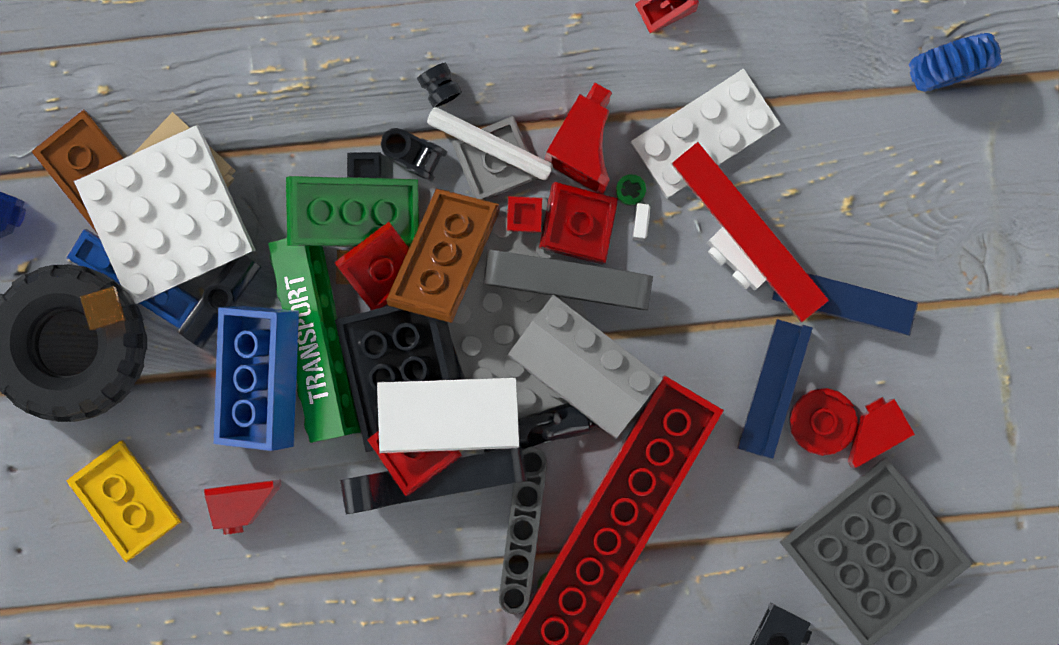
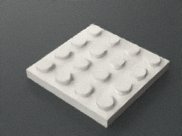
M199 125L193 126L74 181L122 288L130 295L135 304L255 251Z

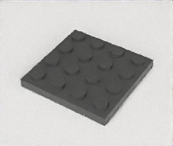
M884 457L779 541L861 645H873L973 565L887 457Z

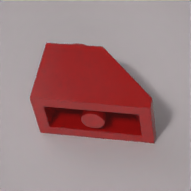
M880 397L865 406L868 412L859 418L848 458V464L851 468L859 467L915 435L895 399L885 401L884 397Z

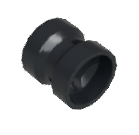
M446 62L428 69L417 77L421 87L427 89L429 93L428 100L433 108L445 105L462 94L459 85L451 80V71Z

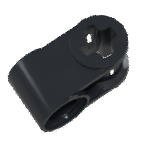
M399 128L389 129L381 139L382 152L386 158L430 182H433L435 178L432 174L441 156H446L447 151L440 146L423 138H418ZM398 136L404 139L406 147L402 152L395 154L390 152L386 145L390 138ZM430 154L425 166L423 167L422 165L427 155Z

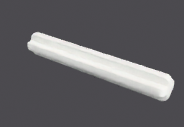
M433 108L428 116L427 123L430 126L541 180H546L551 173L553 165L550 162L439 108Z

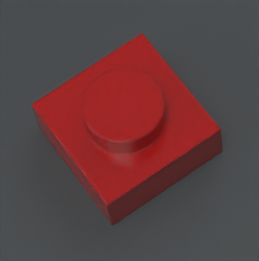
M508 196L507 232L541 233L542 198Z

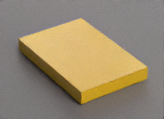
M120 440L66 480L125 562H129L182 522L123 440Z

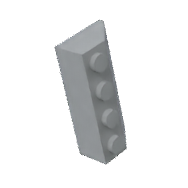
M552 295L507 355L615 439L663 379L555 295Z

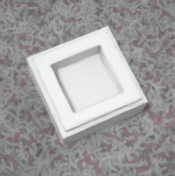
M637 203L632 240L644 241L647 238L651 209L649 204Z

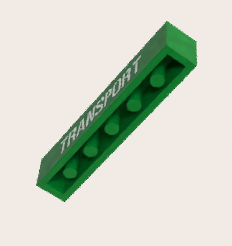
M287 238L268 243L270 263L274 269L277 283L276 293L281 302V307L285 310L299 311L297 394L302 403L305 418L304 428L308 434L309 442H319L361 433L335 320L338 317L323 246H287Z

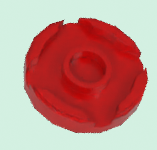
M828 388L811 390L800 396L793 405L789 418L790 431L796 443L807 452L820 456L835 454L847 448L855 437L858 426L856 411L850 399L839 391Z

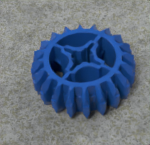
M990 33L972 35L941 45L914 57L909 63L911 71L909 73L917 90L925 92L971 79L996 68L1002 62L1001 49L994 35Z

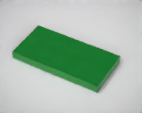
M286 177L287 246L356 247L386 223L390 222L406 245L410 247L419 228L418 179Z

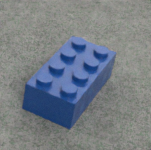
M250 306L218 307L213 444L268 451L294 447L299 311Z

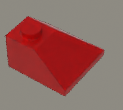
M281 479L204 489L213 529L223 528V535L244 532L243 526L252 524L279 490Z

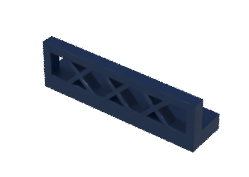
M776 319L737 449L769 459L774 458L813 327L799 326Z

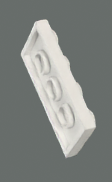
M743 68L630 143L668 199L688 186L672 167L671 163L697 142L700 143L719 166L781 124Z

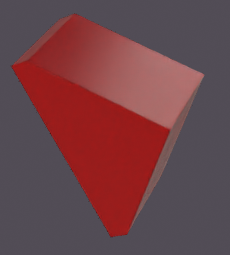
M640 0L635 3L650 34L696 12L699 5L698 0Z

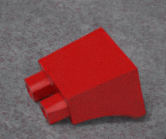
M594 83L587 97L579 94L547 149L545 160L553 165L552 168L593 192L604 194L610 179L604 163L602 143L604 127L609 114V110L606 107L610 102L612 92Z

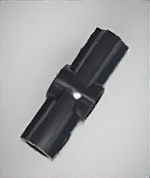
M246 255L227 263L215 281L204 290L202 299L178 330V333L200 349H203L218 328V308L212 305L213 294L220 290L225 291L228 295V301L224 307L236 306L238 299L262 267Z

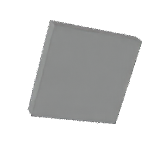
M514 116L482 128V130L528 152ZM459 139L451 141L474 198L486 201L539 179Z

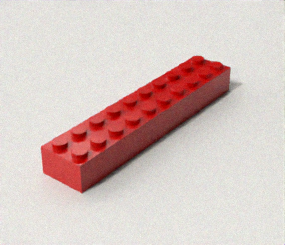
M662 376V381L652 393L505 645H587L724 412L723 409L667 376Z

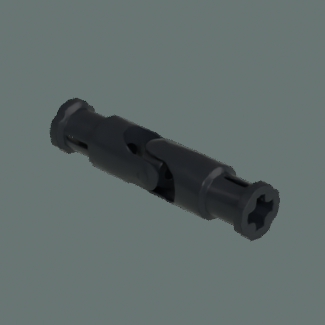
M575 407L518 419L519 447L527 448L558 439L590 434L591 430L601 427ZM537 425L542 427V433L540 434L530 432ZM484 449V453L502 449Z

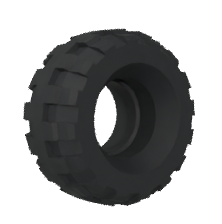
M72 264L49 265L22 275L12 282V286L4 294H0V392L22 411L45 420L77 422L108 412L112 407L121 403L131 392L130 390L137 379L140 378L144 368L147 334L139 307L118 282L88 267ZM62 312H77L84 315L94 324L98 334V350L94 361L85 371L72 376L59 375L49 370L43 363L39 352V338L43 327L53 316Z

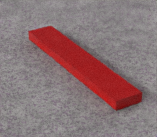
M699 142L671 163L672 167L800 322L806 320L829 301Z

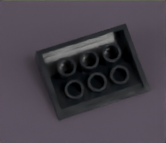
M391 306L335 320L365 452L375 451L367 439L379 431L377 383L461 380L448 322Z

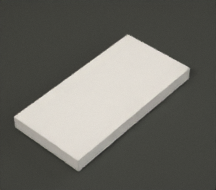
M516 378L377 383L379 453L519 448Z

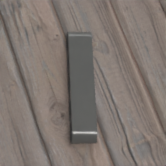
M488 250L483 284L550 296L555 295L557 297L638 310H648L653 276L498 250Z
M528 447L522 450V454L524 457L529 452L537 453L542 459L540 469L535 472L526 471L527 481L513 484L499 592V604L505 612L510 614L523 612L528 607L530 601L547 470V458L544 452L535 447ZM525 486L533 487L538 495L536 502L530 506L522 505L518 500V491ZM520 520L528 521L533 527V533L527 539H519L513 532L514 525ZM520 554L527 558L529 565L526 571L515 573L510 569L509 560L512 556ZM516 588L523 593L524 601L521 605L512 607L506 603L504 596L508 590Z

